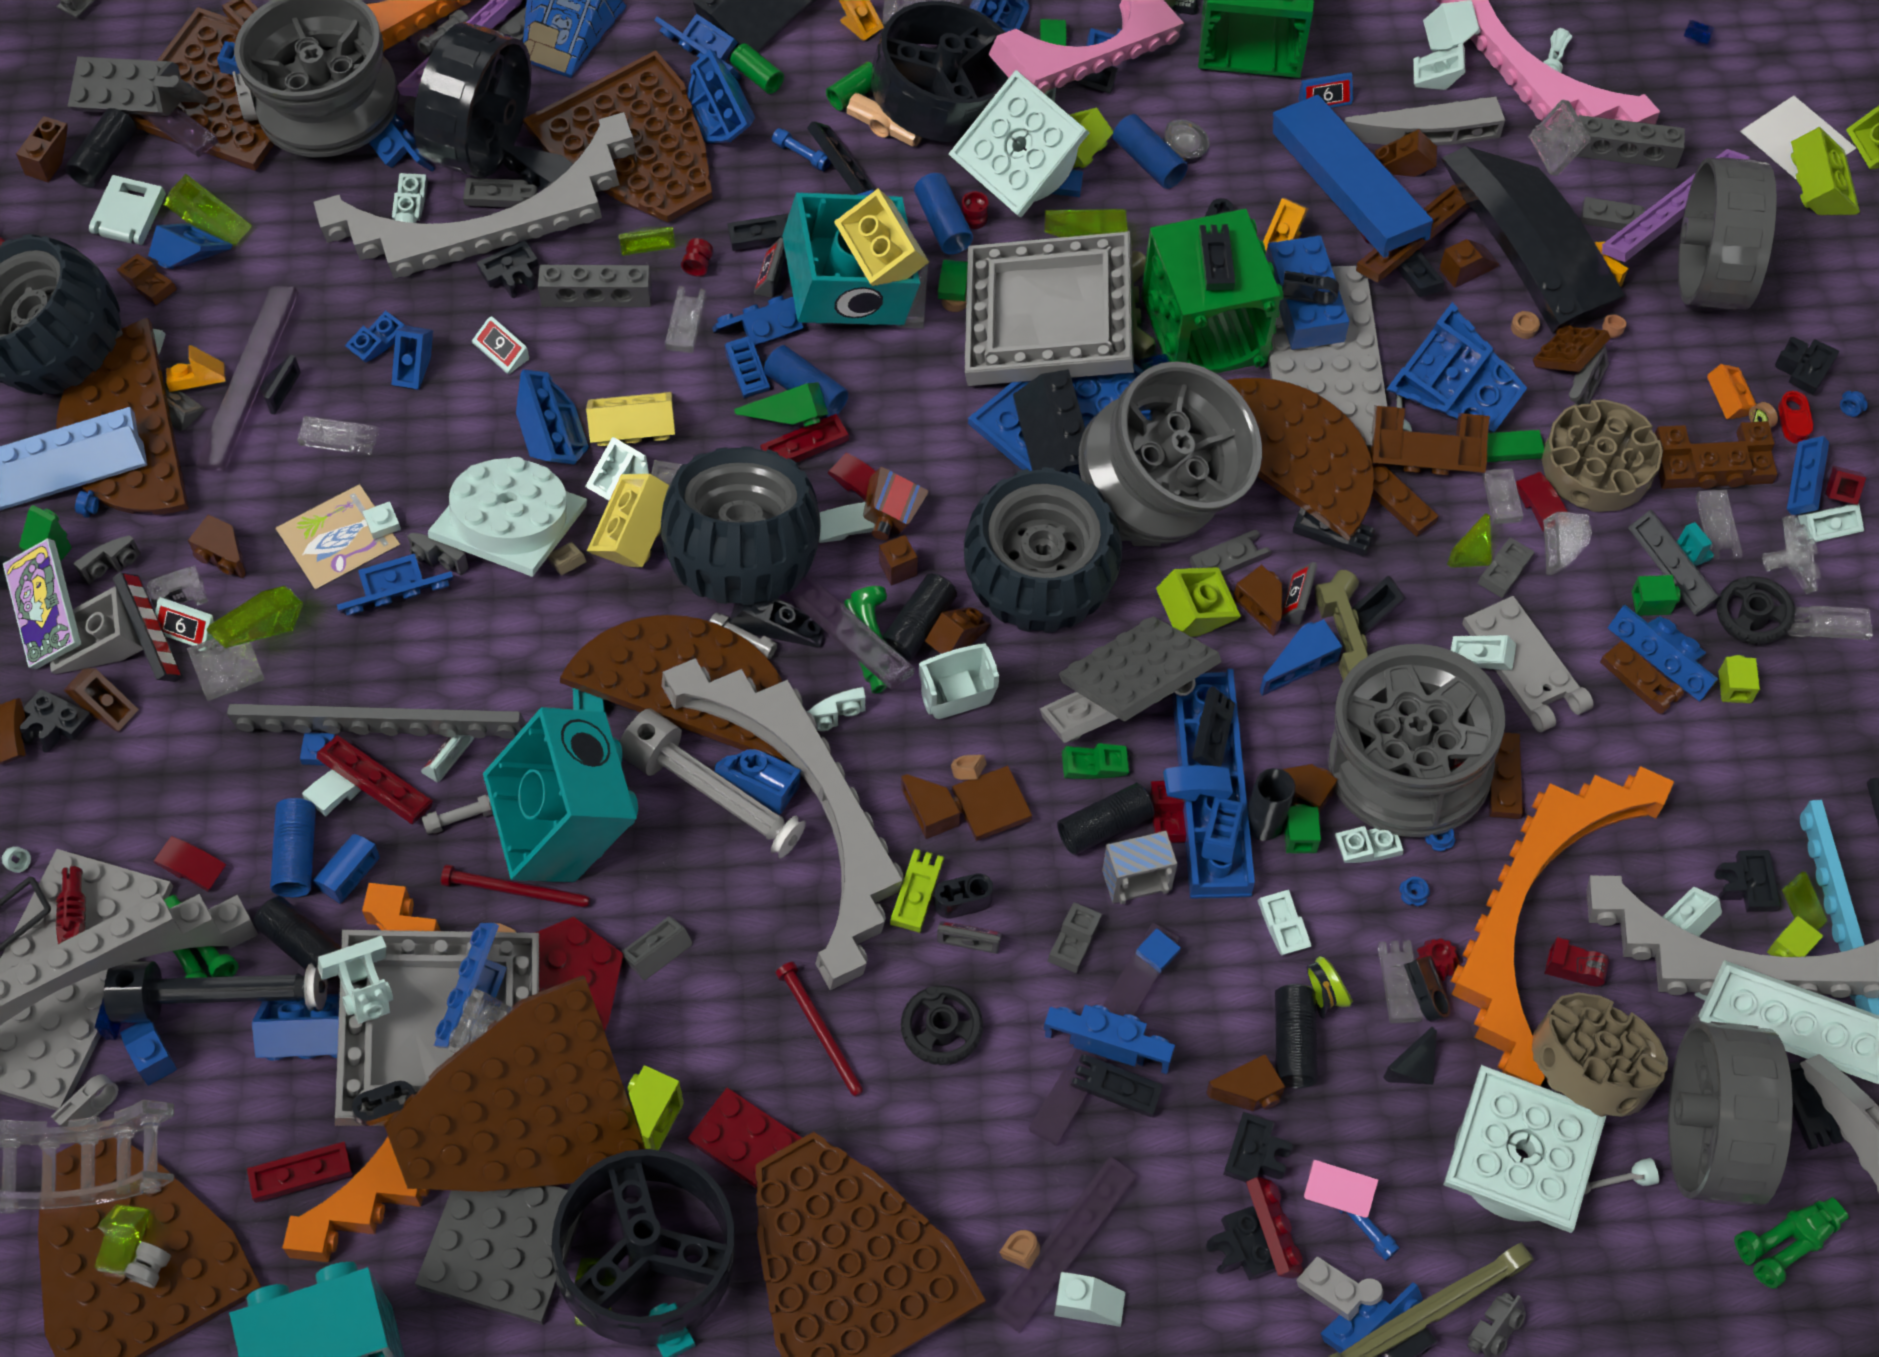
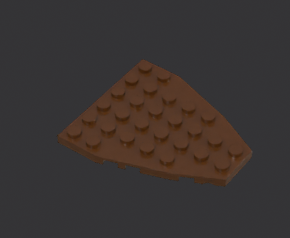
M656 50L523 119L525 128L545 152L562 155L574 164L594 138L600 127L599 119L624 112L633 137L636 153L612 160L619 185L601 191L622 203L667 223L713 199L705 143L697 120H695L691 102H689L685 84Z
M583 975L517 1002L512 1006V1011L498 1022L495 1020L491 1023L485 1033L475 1041H469L437 1067L428 1077L427 1083L416 1094L413 1093L404 1102L403 1108L399 1112L394 1113L383 1124L408 1189L485 1192L574 1183L588 1168L604 1158L624 1151L645 1149L590 989Z
M106 1128L43 1161L38 1245L44 1331L55 1357H145L247 1300L246 1297L251 1292L262 1288L233 1230L161 1164ZM140 1242L152 1244L171 1255L167 1266L162 1267L158 1273L159 1280L155 1288L139 1284L124 1275L127 1265L134 1262L137 1256L135 1251Z
M814 1131L756 1164L757 1238L764 1280L767 1287L775 1345L781 1357H895L986 1303L984 1296L953 1242L935 1228L926 1217L906 1202L877 1173L867 1166H863L848 1156L846 1152L833 1146Z

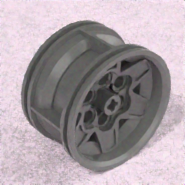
M1397 645L1367 656L1348 673L1337 696L1334 717L1335 730L1332 735L1328 758L1329 771L1338 779L1335 792L1345 807L1361 821L1378 830H1388L1398 836L1426 837L1432 834L1434 836L1455 829L1465 823L1480 809L1487 798L1493 779L1495 758L1499 752L1505 729L1504 705L1493 681L1471 660L1451 650L1433 645ZM1360 736L1370 737L1371 744L1366 749L1362 744ZM1457 760L1464 762L1457 769L1450 772L1449 767L1454 765ZM1406 772L1409 773V776H1405L1402 774Z

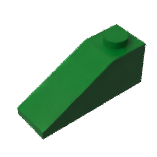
M818 382L807 383L734 409L736 415L787 424L803 423L804 427L820 423V417L829 415Z

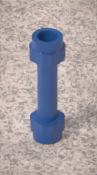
M781 128L776 129L772 135V142L780 148H789L810 160L812 166L818 170L825 171L828 169L831 161L824 152L820 150L815 152L793 139L788 131Z
M1346 1212L1376 1245L1373 1250L1379 1257L1387 1261L1400 1249L1392 1236L1388 1234L1385 1237L1368 1217L1364 1218Z

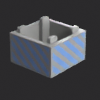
M1167 831L1106 845L1102 872L1113 904L1118 902L1125 904L1126 900L1160 892L1167 894L1169 890H1172L1177 861Z

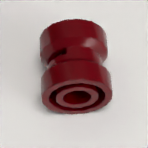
M979 191L968 192L962 198L964 218L971 229H979L985 226L988 221V198Z
M693 238L689 240L686 246L687 254L683 256L681 262L683 271L696 277L705 275L709 267L708 261L711 259L714 251L713 246L703 239Z

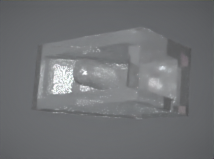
M1556 512L1544 520L1547 575H1553L1566 568L1590 543L1592 528L1589 525V515Z

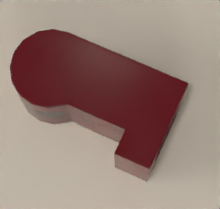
M1557 937L1549 949L1544 974L1598 987L1605 983L1609 958L1599 952L1585 951L1586 949L1569 945V940Z

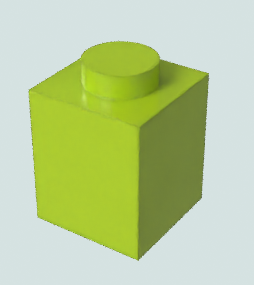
M1742 655L1726 657L1718 671L1722 702L1752 703L1760 690L1756 658H1745Z
M1797 916L1774 941L1767 953L1771 956L1806 957L1823 935L1801 917Z

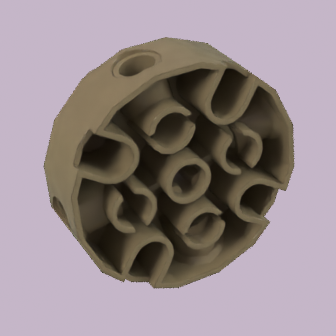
M1605 399L1591 400L1590 404H1581L1579 406L1575 404L1566 408L1553 422L1549 437L1545 442L1541 460L1546 479L1563 499L1593 512L1618 511L1639 502L1651 488L1653 478L1657 474L1663 453L1661 442L1657 440V436L1651 430L1653 426L1647 418L1631 407Z
M1579 992L1561 996L1546 1013L1533 1033V1059L1547 1077L1549 1086L1553 1090L1563 1093L1576 1104L1590 1109L1594 1114L1601 1117L1606 1115L1623 1117L1640 1112L1663 1082L1665 1071L1668 1069V1057L1660 1039L1642 1019L1632 1012L1628 1016L1621 1010L1612 1007L1614 1002L1607 998Z

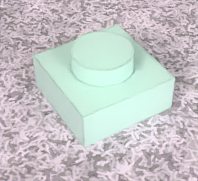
M390 502L362 511L373 539L401 530Z

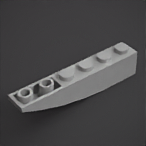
M1489 97L1360 116L1355 115L1346 117L1344 123L1364 143L1387 145L1419 129L1438 146L1500 138L1505 118L1497 97Z
M1818 1054L1801 1062L1800 1065L1804 1070L1806 1079L1819 1093L1823 1106L1836 1120L1842 1136L1855 1150L1861 1166L1870 1174L1877 1185L1879 1193V1106L1848 1076L1822 1055Z

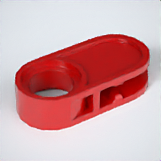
M1788 391L1783 395L1778 405V412L1784 437L1788 441L1798 444L1799 441L1808 440L1813 430V421L1806 396L1798 391ZM1793 401L1799 405L1800 409H1790L1786 402Z

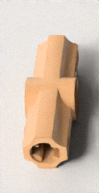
M855 93L850 98L847 114L868 124L877 136L884 138L890 135L912 147L917 146L921 142L922 137L908 132L894 123L882 111L877 102L859 93Z

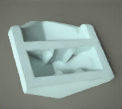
M1471 0L1442 3L1423 20L1432 52L1452 49L1460 43H1465L1474 34L1477 35L1481 32Z
M1460 43L1458 47L1449 50H1439L1422 58L1419 56L1413 59L1415 87L1439 90L1449 88L1465 73L1464 45Z
M612 437L585 487L610 500L621 474H649L646 455Z

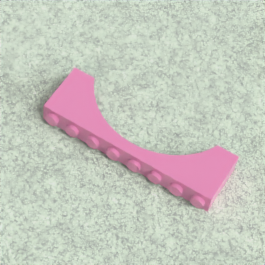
M1122 0L1119 5L1122 13V30L1105 42L1080 47L1062 46L1036 39L1018 29H1014L996 37L989 55L1008 78L1017 70L1039 90L1046 93L1053 88H1061L1071 81H1079L1089 74L1099 73L1112 65L1117 66L1130 58L1135 59L1148 51L1153 52L1166 44H1173L1179 38V32L1184 22L1164 0Z

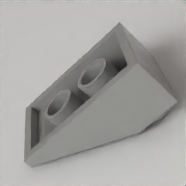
M116 586L73 609L82 645L51 661V673L59 674L118 662L143 650Z

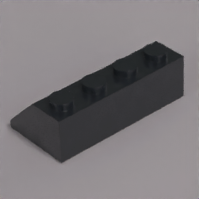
M1067 369L1042 373L1013 394V401L1031 469L1033 471L1042 470L1043 467L1054 468L1055 471L1067 474L1071 472L1081 478L1078 456L1085 426L1070 371Z

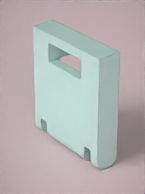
M112 175L89 224L90 233H99L102 237L131 243L134 238L135 244L143 245L166 195L164 189L161 186ZM127 190L143 193L145 195L144 197L129 194Z

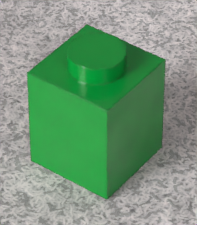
M1673 575L1638 576L1631 590L1635 612L1638 616L1671 615L1676 603L1680 601V589L1678 586H1675Z
M1297 804L1290 807L1284 823L1286 853H1317L1321 841L1318 807H1309L1305 804Z

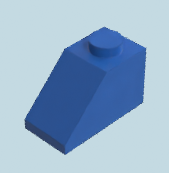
M405 326L396 330L391 385L420 389L431 359L433 330Z
M138 1022L120 1032L130 1058L148 1086L178 1070L153 1022Z

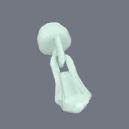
M1558 28L1553 32V35L1550 37L1551 49L1548 56L1549 59L1543 62L1560 73L1562 72L1563 65L1558 60L1563 57L1566 45L1573 37L1569 31Z

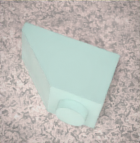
M1061 1272L1054 1316L1121 1327L1125 1292L1095 1277Z

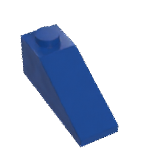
M1324 619L1316 623H1307L1299 629L1263 676L1260 687L1262 696L1338 661L1342 645Z

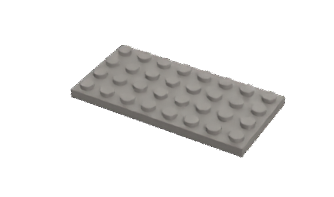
M1331 266L1335 279L1339 283V291L1350 321L1345 342L1291 350L1281 315H1279L1275 323L1276 334L1272 337L1273 348L1268 356L1270 379L1304 387L1331 402L1351 420L1364 439L1368 451H1371L1374 405L1387 407L1368 277L1357 272L1356 266Z
M56 849L38 884L51 906V911L5 948L0 958V973L58 945L56 899L62 892L61 872L63 868L67 867L69 874L70 866L80 867L83 870L82 893L86 897L85 930L159 893L163 899L168 898L173 885L170 881ZM35 892L14 933L44 910ZM107 970L86 977L56 991L0 1025V1094L56 1111L71 1098L109 1020L104 1004V985Z

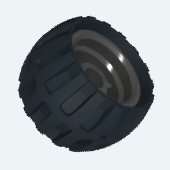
M28 234L15 240L9 239L2 242L0 246V382L26 393L42 395L43 393L58 394L66 388L82 383L84 378L101 367L102 361L107 354L112 352L116 344L117 332L121 329L120 307L108 280L88 257L62 241L47 236L40 237Z
M748 446L729 449L727 447L718 448L713 452L696 455L688 464H683L677 470L668 487L661 516V533L665 553L679 581L684 586L687 585L691 588L694 594L702 598L705 596L714 599L716 602L723 604L729 602L752 605L754 602L765 600L769 602L778 599L780 595L787 591H793L811 568L818 549L821 528L816 494L805 471H801L795 461L790 458L786 459L775 451L753 449V447Z
M1043 467L1042 470L1033 471L1025 469L1016 472L1014 476L1008 479L1003 478L991 487L988 494L983 496L976 505L965 533L964 563L974 593L986 608L990 607L992 614L1004 623L1009 622L1016 625L1019 630L1030 632V630H1044V633L1056 632L1059 628L1066 626L1070 628L1082 622L1088 614L1094 613L1104 603L1116 582L1121 565L1122 541L1119 525L1111 506L1107 502L1105 503L1103 495L1092 484L1088 485L1081 480L1080 476L1068 472L1067 474L1055 471L1054 468Z

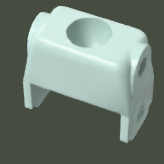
M986 643L952 650L919 663L923 702L928 714H933L936 719H943L988 705L998 688L999 674L997 666Z

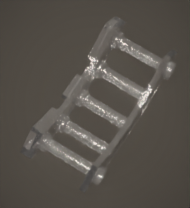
M142 1100L130 1107L115 1111L113 1119L101 1122L100 1117L97 1116L68 1120L67 1127L47 1128V1121L1 1120L0 1147L3 1148L0 1213H15L19 1209H52L94 1205L126 1199L144 1193L159 1192L162 1186L174 1181V1174L157 1172L158 1128L161 1127L162 1122L174 1117V1103ZM144 1130L143 1171L130 1177L131 1138L134 1137V1132ZM114 1137L117 1139L116 1182L95 1187V1145L99 1143V1140ZM78 1143L81 1145V1188L55 1192L56 1149L60 1147V1144ZM21 1145H39V1148L42 1149L41 1192H16L17 1148Z

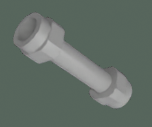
M716 612L711 617L710 622L721 625L742 636L753 644L766 658L770 659L774 655L777 643L773 642L772 639L766 636L759 638L736 625L730 624V618L724 614Z
M486 794L477 797L478 802L437 815L435 811L422 817L427 835L443 831L442 826L483 813L484 817L492 815L493 811L489 796H486Z

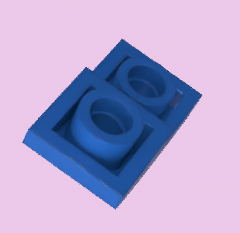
M385 310L369 329L363 325L346 343L345 347L366 363L395 343L396 330L405 327V325Z
M1191 765L1166 768L1163 772L1168 797L1195 801L1202 794L1228 799L1233 793L1228 768Z

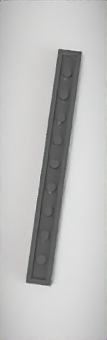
M229 704L227 716L235 727L246 732L260 729L271 732L296 730L300 733L325 731L330 734L354 732L359 735L383 733L389 736L403 733L420 737L427 734H439L445 737L470 735L475 738L500 736L505 739H513L526 725L521 712L253 704Z

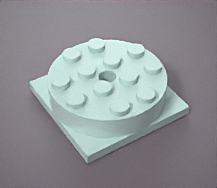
M1015 70L950 151L949 155L1016 215L1022 217L1033 202L1047 197L1063 184L1074 166L1078 147L1090 132L1021 73Z
M520 457L489 460L471 465L456 478L450 489L449 506L428 530V538L533 577L585 509L587 499L565 491L560 479L547 467L523 460Z
M1481 1065L1464 1120L1456 1135L1454 1152L1443 1185L1471 1195L1481 1206L1500 1217L1524 1222L1540 1221L1572 1233L1606 1116L1601 1117L1594 1114L1590 1109L1576 1104L1565 1095ZM1516 1149L1525 1151L1529 1158H1524L1520 1163L1521 1156L1518 1155Z

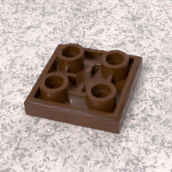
M1566 325L1557 330V334L1541 347V351L1532 360L1535 367L1580 372L1611 338L1608 330H1599L1593 327L1577 328Z
M1008 765L983 774L978 779H970L952 786V792L961 804L962 813L976 841L1032 820L1030 809Z

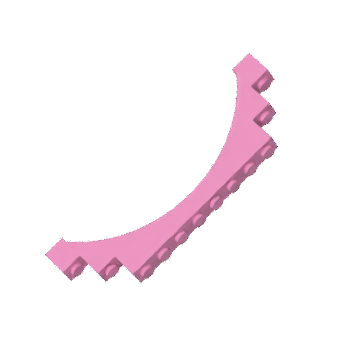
M1437 0V1H1438L1440 4H1442V3L1468 1V0ZM1471 0L1481 32L1477 35L1474 34L1470 39L1474 42L1476 48L1486 56L1490 64L1504 77L1506 83L1511 85L1518 93L1520 99L1530 107L1537 119L1541 120L1547 128L1571 117L1577 123L1579 115L1656 124L1660 110L1645 94L1634 96L1615 93L1579 82L1556 71L1533 56L1509 34L1497 18L1489 0Z

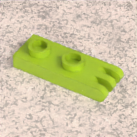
M914 849L890 919V925L920 933L944 862V856L938 855L935 865H930L933 854L926 852L923 862H919L921 850Z

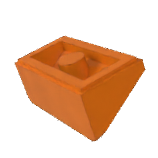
M1720 364L1707 375V378L1725 418L1735 419L1749 416V410L1756 405V402L1740 368Z

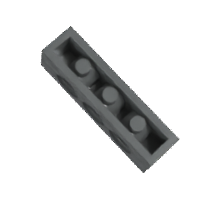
M1579 115L1572 135L1571 156L1676 169L1684 151L1685 128Z
M540 265L538 290L542 307H651L652 281L650 266Z

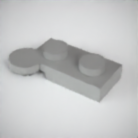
M1318 1256L1296 1279L1299 1288L1348 1321H1351L1359 1312L1361 1303L1364 1305H1375L1383 1297L1382 1286L1377 1280L1364 1279L1357 1283Z

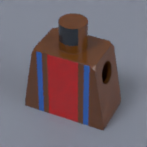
M881 466L870 477L863 517L875 524L872 535L879 540H887L890 532L900 534L911 522L927 496L928 490Z

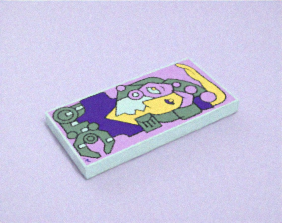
M47 538L3 563L28 667L36 670L82 645L55 541Z

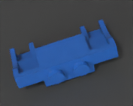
M1084 1005L1081 1016L1069 1008L1050 1007L1044 1023L1045 1037L1051 1038L1054 1029L1071 1034L1069 1044H1073V1048L1131 1066H1135L1136 1062L1137 1065L1143 1066L1146 1057L1162 1062L1161 1073L1164 1074L1168 1073L1175 1048L1174 1044L1169 1043L1163 1037L1155 1035L1145 1036L1147 1023L1141 1022L1136 1016L1128 1014L1123 1016L1117 1015L1100 1005H1093L1092 1007Z

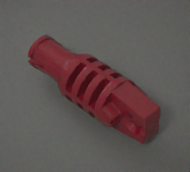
M70 866V874L67 867L63 868L61 872L62 892L56 899V933L58 944L85 931L86 897L82 893L83 870L80 867Z

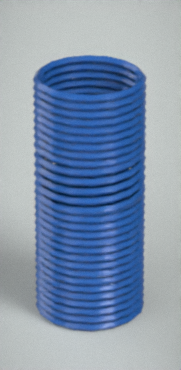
M1138 115L1126 116L1115 127L1113 140L1151 175L1164 189L1172 188L1183 179L1188 169L1187 162L1141 120Z
M930 173L921 177L914 187V192L941 250L946 254H957L966 250L973 241V234L946 177L941 173Z
M786 345L777 347L765 362L764 374L786 390L807 383L818 382L829 414L823 417L827 418L838 414L846 404L848 390L828 377V375L803 359V357Z
M287 798L279 801L275 806L270 889L276 895L291 898L304 896L311 891L316 806L306 799Z

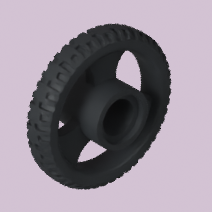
M1746 576V578L1742 577L1730 582L1720 594L1721 599L1717 602V616L1726 632L1730 633L1734 638H1738L1739 641L1748 642V644H1769L1785 636L1792 627L1795 619V604L1791 595L1788 594L1789 592L1777 582L1759 576ZM1768 593L1776 597L1781 605L1774 606L1773 599ZM1734 594L1743 600L1738 618L1732 619L1728 612V601ZM1769 619L1775 620L1780 624L1778 627L1765 632L1751 631L1765 627Z
M936 985L935 987L931 986L919 991L907 1002L901 1016V1034L907 1048L912 1054L919 1057L920 1060L934 1065H951L964 1060L977 1048L983 1033V1018L978 1004L969 994L953 986ZM947 998L960 1003L966 1008L971 1019L963 1022L958 1021L957 1012L951 1006L943 1004L944 999ZM924 1005L929 1009L926 1016V1031L920 1035H914L912 1019L917 1009ZM938 1021H946L950 1026L946 1029H938L934 1024ZM956 1036L965 1040L961 1047L953 1051H932L934 1044L939 1046L948 1045L955 1040Z

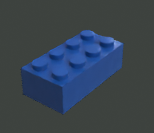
M1321 235L1268 243L1266 259L1272 263L1276 284H1280L1281 287L1283 286L1285 271L1335 279ZM1319 289L1322 292H1331L1326 289ZM1340 291L1338 292L1336 302L1329 305L1284 298L1280 301L1279 312L1291 350L1345 342L1350 321Z

